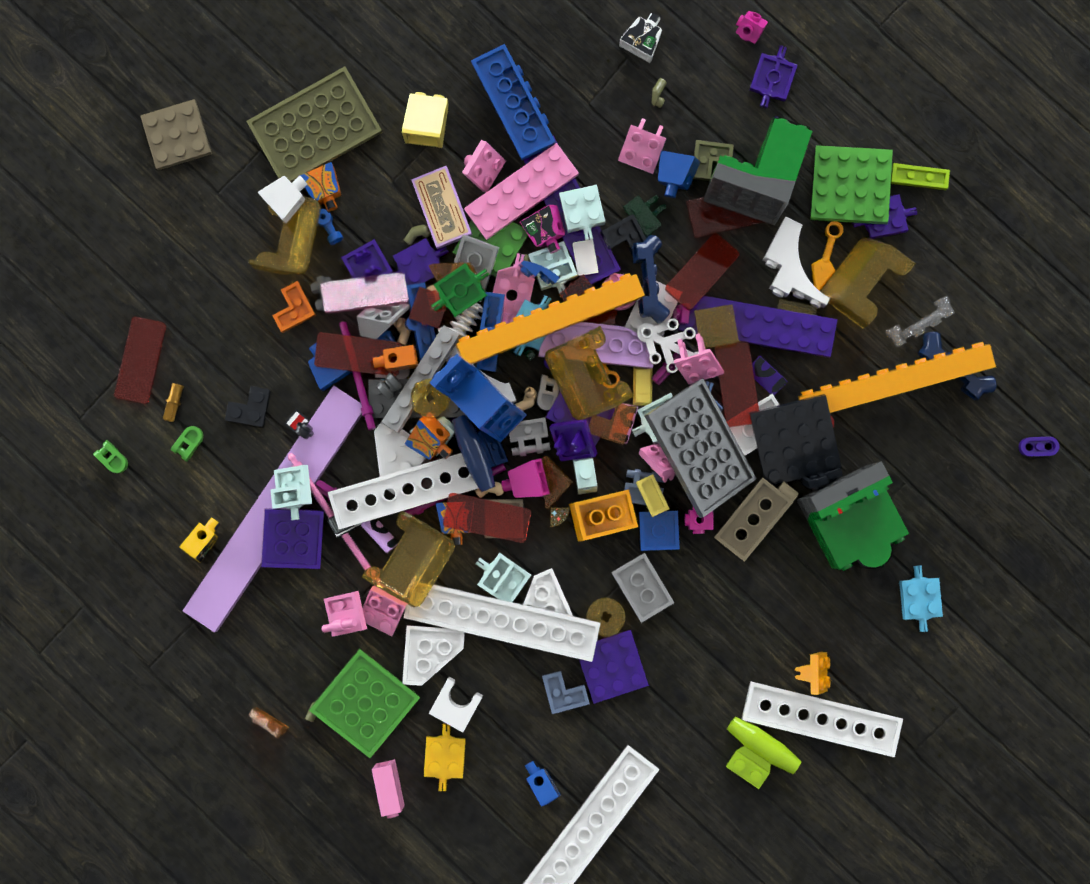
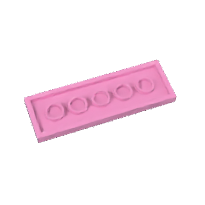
M555 143L469 204L464 210L483 237L488 240L577 177L579 172L559 145Z

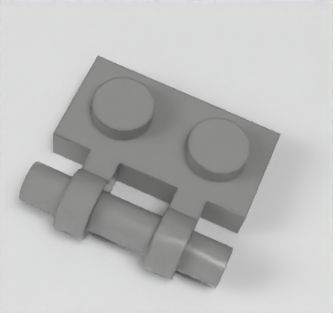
M546 418L521 421L509 433L510 442H518L519 447L512 448L513 456H526V454L534 452L540 454L543 451L550 450L549 443L541 442V438L548 437ZM535 439L536 445H524L525 440Z

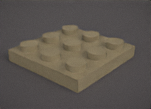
M195 99L141 115L157 170L212 154Z

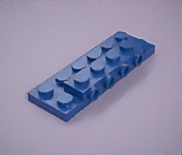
M503 44L471 60L521 160L553 146L556 141L547 126L549 121L544 113H540L538 109L540 104L536 97H532L530 93L532 91L528 81L524 82L522 78L524 75L520 65H515L506 45Z

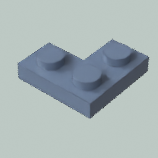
M561 671L542 676L552 714L589 704L585 685L566 689Z

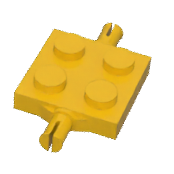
M446 723L442 724V735L437 737L426 736L424 777L439 779L438 791H442V783L443 791H446L447 779L463 778L465 738L451 736L450 725L447 724L446 731Z

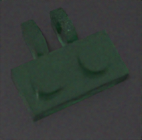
M638 195L623 206V209L629 216L634 214L645 237H648L661 227L662 224L656 216L667 208L663 204L653 213L651 212L649 207L658 201L659 197L657 195L646 203Z

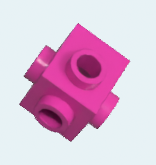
M748 11L745 16L741 15L736 25L739 27L736 33L743 40L755 44L768 21L761 18L758 13Z
M694 507L693 510H688V514H685V526H688V530H693V534H705V530H713V511L702 517L700 523L696 521V518L699 516Z

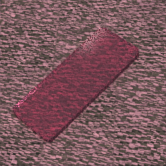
M402 272L323 282L320 285L325 313L405 304L409 301L405 275Z

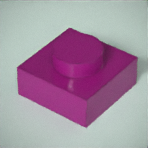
M683 303L675 307L673 319H676L679 325L689 323L690 304Z

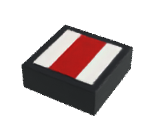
M295 409L284 424L295 432L298 422L309 423L310 419Z

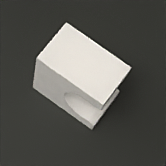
M449 677L429 714L464 732L483 695L477 692L470 703L466 705L456 704L450 695L455 679Z

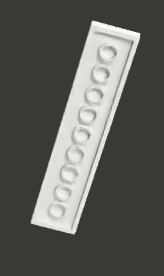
M417 580L411 581L404 618L590 662L593 661L601 625L600 622Z
M627 745L523 884H574L659 771V768Z

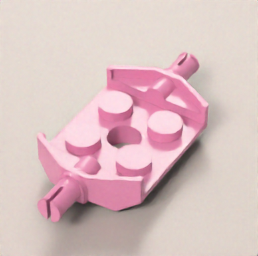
M517 253L515 264L512 267L497 271L493 293L505 294L502 322L505 321L506 324L513 322V318L516 317L524 300L526 299L530 302L535 278L532 276L527 277L520 271L521 267L519 264L524 260L525 256L521 254L520 262V254ZM509 290L517 292V298L513 301L508 300L506 297V293Z

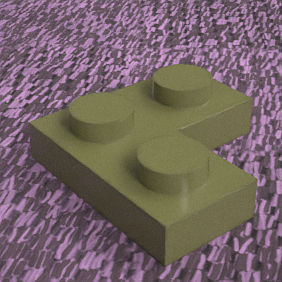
M696 140L694 156L700 161V165L693 179L710 181L712 163H717L720 155L732 157L734 145Z

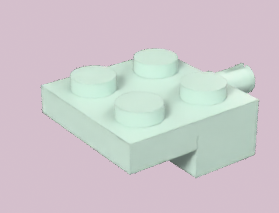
M597 185L559 193L567 233L583 230L585 241H589V238L592 240L591 228L605 225Z
M564 241L558 243L561 249L555 253L550 254L547 247L528 254L532 263L541 265L560 277L552 285L551 283L546 284L540 278V273L536 275L542 291L551 287H557L560 297H562V290L563 293L565 291L566 295H568L564 284L577 278V272Z
M308 465L274 470L276 489H271L272 509H291V520H299L298 508L303 505L312 504Z
M501 553L490 564L481 558L476 562V565L485 570L483 577L477 585L500 600L513 602L531 576L530 573Z

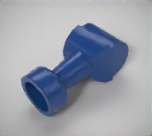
M325 209L317 210L315 213L316 222L320 227H324L329 234L327 240L330 245L340 242L344 237L340 231L335 230L332 224L333 217L331 213H328Z

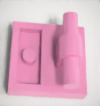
M375 585L372 586L363 605L366 624L393 636L406 609L407 601L397 597V594L389 590L385 591Z
M359 591L324 599L329 624L322 626L324 633L331 632L333 637L367 629Z

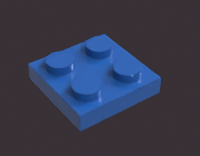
M664 511L654 517L651 516L650 512H639L640 551L680 549L678 511Z

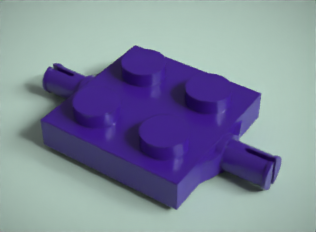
M779 46L777 56H770L764 53L760 56L749 90L763 96L760 104L762 108L763 106L765 109L768 108L770 98L784 102L787 99L797 68V64L791 63L784 58L787 47L783 49V46Z
M900 194L890 196L887 225L853 222L852 224L853 227L864 225L870 240L906 233L908 231L906 217L917 215L916 207L904 209Z
M425 238L393 255L398 271L389 276L391 282L393 283L403 278L408 285L426 283L444 273V270L440 265L439 257L449 253L446 250V246L435 251Z

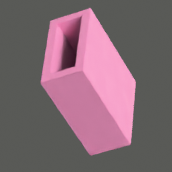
M394 759L376 763L372 768L381 817L386 815L387 818L397 817L405 804L396 761Z

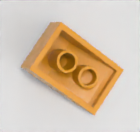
M629 490L569 504L578 541H585L638 527Z

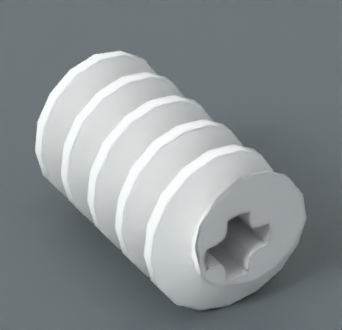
M476 303L462 312L461 315L456 316L457 322L451 321L450 324L453 328L449 329L460 334V338L468 336L466 334L467 331L473 332L470 325L477 326L474 319L481 320L478 313L483 312L482 306Z

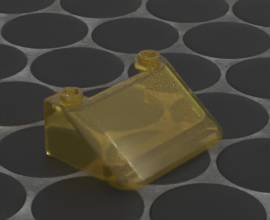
M401 511L396 522L397 526L405 531L383 570L376 566H371L365 570L362 578L411 607H418L424 602L453 553L455 545L449 537L413 515Z

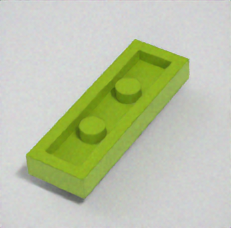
M893 163L891 184L947 190L950 170Z

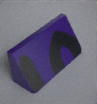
M761 356L745 370L770 395L773 394L775 396L788 382Z

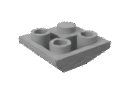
M385 298L375 299L357 316L360 336L377 339L410 308V304L391 301Z

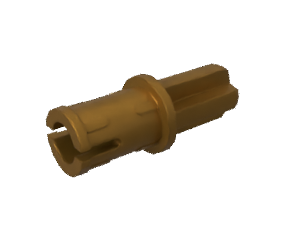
M172 383L168 400L166 399L167 404L163 420L174 422L178 405H181L179 401L184 386Z

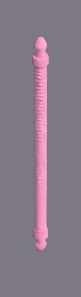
M288 454V460L293 464L292 467L302 465L300 461H297L294 454ZM309 478L311 493L316 497L315 499L328 518L333 517L334 513L330 509L331 507L327 505L328 503H326L325 498L311 478ZM349 533L342 535L343 540L347 542L346 544L354 552L353 554H355L356 559L366 571L368 578L371 577L373 583L379 585L380 578L376 576L375 569L368 563L356 543L351 539Z

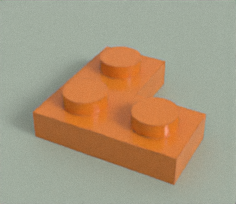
M298 281L281 289L289 307L272 316L282 333L316 316Z

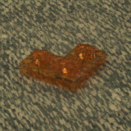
M617 402L611 420L593 414L589 424L591 434L623 445L636 408Z

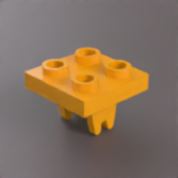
M827 652L811 654L810 665L795 668V671L801 673L796 675L795 678L810 682L811 694L813 695L827 692L828 688H830L831 681L830 677L827 676V669L830 668V658L827 657Z

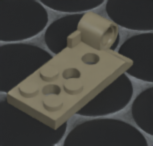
M762 478L714 538L745 562L791 506L799 493L784 481L776 488ZM764 499L771 501V507L768 510L760 507V503ZM751 514L759 516V522L755 525L748 522V517ZM739 529H744L747 532V536L743 540L736 537V532Z

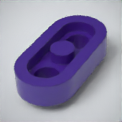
M1028 437L1019 443V451L1026 457L1052 456L1059 450V442L1054 437ZM1046 443L1050 446L1049 450L1045 449ZM1026 444H1029L1031 447L1029 451L1026 450Z

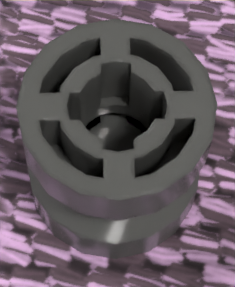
M389 372L386 375V379L380 381L376 387L386 398L391 399L394 396V392L400 390L403 384L394 374Z

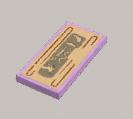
M447 166L412 179L437 249L461 240L462 235L472 236Z

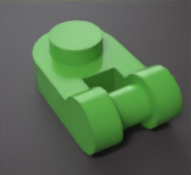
M195 426L187 427L174 443L171 451L175 454H180L181 458L187 462L203 440L202 430ZM184 443L189 445L187 450L182 447Z
M108 440L103 443V447L100 450H96L93 453L113 473H122L127 469V459ZM110 452L112 455L107 459L105 455Z

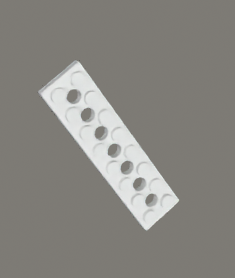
M459 453L449 456L447 459L442 458L328 492L338 529H343L477 489L478 486L470 474L466 478L459 476V469L467 467L462 454ZM443 472L451 475L449 483L444 484L440 481V475ZM424 478H430L432 480V487L424 489L421 481ZM406 483H410L414 487L413 493L409 495L403 492V486ZM393 489L395 497L392 500H387L384 497L385 490ZM369 494H373L376 497V503L372 506L368 505L365 501L366 496ZM349 500L357 502L358 507L355 511L348 510L347 503Z
M750 681L742 720L891 757H895L903 719L752 681ZM763 700H769L771 704L770 708L766 711L760 708ZM786 704L789 706V713L787 715L780 714L779 708L781 705ZM801 709L808 711V717L805 720H801L798 717ZM820 714L827 716L825 724L821 725L817 722V717ZM840 718L846 721V726L843 729H838L836 726V722ZM858 723H863L865 726V730L861 734H857L855 731V726ZM877 728H882L884 731V735L881 738L874 736V731Z

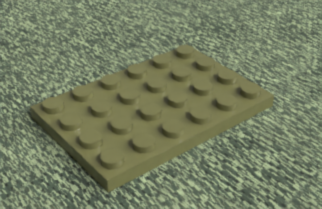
M345 66L246 121L278 178L285 176L291 183L298 176L333 161L383 133Z

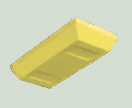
M633 367V405L646 406L652 403V369Z
M654 474L636 482L652 517L669 510V506Z

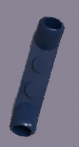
M649 235L644 242H635L632 248L633 263H641L645 294L644 297L638 300V308L641 318L651 317L655 322L662 323L669 316L670 310L658 300L659 284L656 283L655 277L657 275V266L654 264L653 259L654 255L662 247V241L655 235Z
M928 332L923 335L924 346L918 352L921 358L931 360L934 359L933 355L945 352L942 349L939 332ZM973 374L958 377L964 383L960 390L976 401L984 393H993L997 387L996 379L993 376L976 377Z

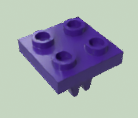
M375 239L341 257L360 292L393 274Z
M587 419L554 423L549 427L555 443L554 448L557 449L556 454L557 456L559 455L560 461L590 458L597 455Z

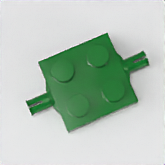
M464 263L434 284L439 292L440 300L432 304V308H434V311H437L446 306L454 317L458 316L488 296L482 288L480 281L490 274L486 269L475 274L467 263Z

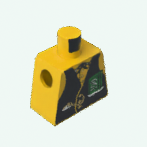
M212 517L205 526L199 523L181 544L180 548L201 563L218 539L214 532L220 526V523Z

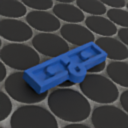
M425 283L405 286L408 304H410V314H412L406 319L405 327L409 331H414L419 361L422 360L436 338L434 326L428 323L432 319L423 320L417 311L418 307L415 306V303L417 305L419 302H422L421 299L418 302L417 300L425 295L423 292L420 295V289L426 290ZM426 290V291H425V292H426V315H431V314H428V313H431V312H428V311H430V309H428V308H430V307H428L429 301H427V300H428V299H427L428 297H427V290ZM413 312L418 314V317H420L421 319L417 320Z

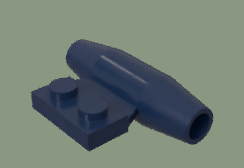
M466 415L453 419L452 423L458 447L467 469L479 490L484 492L496 487L492 467L508 462L501 443L482 430L477 432Z

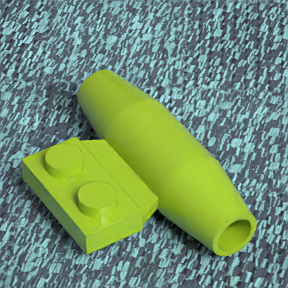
M734 717L729 724L727 730L744 746L735 751L726 767L759 789L770 774L771 764L791 774H794L799 768L801 760L784 744L759 727L738 717Z

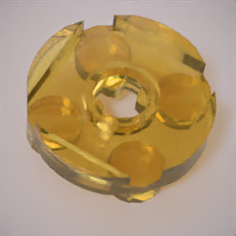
M433 378L416 382L411 392L412 409L423 417H437L449 405L450 398L429 383ZM431 392V396H434V400H431L430 403H428V400H426V396Z
M604 597L595 600L589 606L586 618L587 620L600 622L598 635L608 637L617 634L623 627L625 611L616 600ZM604 611L607 614H611L609 622L606 623L605 620L600 619Z

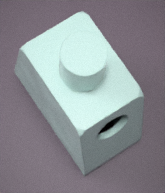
M593 458L573 460L578 495L597 492Z

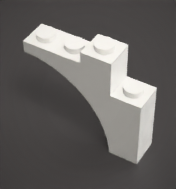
M785 217L763 258L768 267L773 269L777 267L779 269L769 289L773 291L774 295L781 298L783 296L787 297L791 291L796 298L802 300L805 298L810 301L812 306L824 308L830 298L821 293L810 282L804 273L799 259L798 241L803 225Z

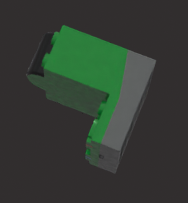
M777 115L774 116L761 146L755 167L751 163H740L736 158L720 155L703 201L775 226L789 203L812 134L810 127Z
M882 461L863 466L839 478L837 481L825 485L823 489L815 490L797 500L832 569L844 571L853 565L863 569L881 568L892 557V544L904 541V536L909 534L887 492L889 489L888 485L893 482Z

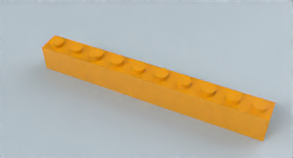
M628 273L619 277L620 280L613 283L610 280L603 283L599 289H595V287L589 288L581 296H577V294L571 295L563 303L555 301L549 304L547 309L537 308L531 311L529 316L524 317L522 314L514 317L511 323L506 324L504 321L496 324L493 330L488 331L487 328L476 332L477 336L470 338L469 335L458 339L459 343L456 344V348L462 358L474 364L639 300L645 294L637 274L631 276Z
M983 342L972 344L971 349L965 350L964 347L952 350L953 354L946 355L943 352L933 355L934 359L926 360V358L915 360L913 365L908 366L907 363L896 365L895 370L889 371L888 368L876 371L877 375L870 376L869 373L860 375L858 380L852 382L850 379L839 381V385L834 387L831 384L820 387L821 390L813 392V389L801 392L802 395L798 396V400L825 394L831 413L996 367L990 344L984 345Z

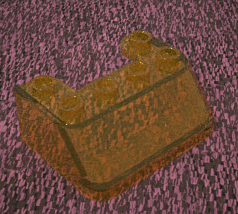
M304 197V203L287 223L283 222L277 254L262 252L257 256L256 261L249 259V264L254 269L281 275L303 274L308 270L321 212V206L316 199ZM268 205L270 213L274 216H278L276 212Z
M862 238L856 243L822 288L821 293L830 298L829 304L864 329L873 321L878 312L876 305L866 297L885 271L889 268L897 275H906L916 263L892 245L871 238Z
M601 326L567 340L545 353V360L572 416L577 420L586 419L613 409L634 396L626 382L618 381L612 384L595 350L606 342Z

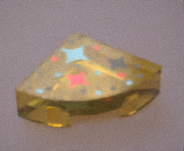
M551 508V527L563 523L568 517L570 508Z

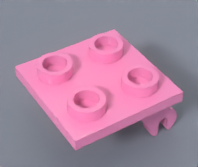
M642 118L639 127L630 126L618 161L653 174L666 138L660 136L663 129L661 125L656 135L642 130L646 121Z
M700 333L696 334L699 354L688 357L683 340H678L681 358L674 360V364L688 384H693L702 378L706 380L724 374L723 368L712 351L705 349L703 337Z

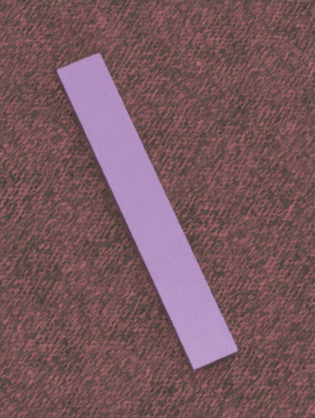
M335 386L332 387L308 423L312 426L314 435L308 439L299 436L288 453L294 454L297 461H300L302 465H308L309 478H311L314 484L320 479L362 416L361 403ZM288 454L278 469L293 466L292 462L288 460ZM274 475L183 609V612L213 632H218L261 567L264 508L272 509L271 489H276Z

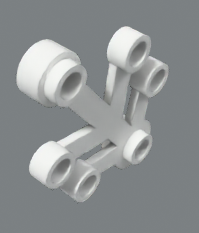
M670 319L667 323L657 326L649 323L640 325L637 329V337L640 341L646 343L650 355V363L656 365L661 361V355L656 352L654 342L661 346L667 364V372L675 373L678 368L674 364L671 351L680 355V349L674 342H678L679 339L690 340L694 338L695 330L689 327L683 332L662 337L658 333L666 330L674 331L678 328L679 323L676 319ZM669 322H675V328H671ZM645 329L650 331L649 336L644 335L643 331ZM687 330L692 331V337L686 335ZM687 350L688 357L699 354V352L693 353ZM653 355L658 356L657 362L652 361ZM670 364L675 365L674 371L669 369Z

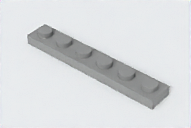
M443 325L382 420V424L400 433L430 386L429 382L441 369L457 344L458 339L461 337L460 334Z

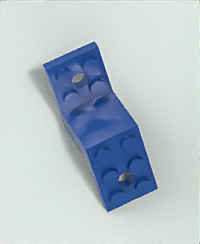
M458 354L451 357L447 365L441 371H438L429 382L434 388L448 396L480 430L500 443L527 416L523 410L510 402L479 369Z

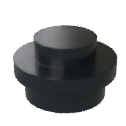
M298 422L295 432L299 436L308 439L314 435L311 425L306 422Z

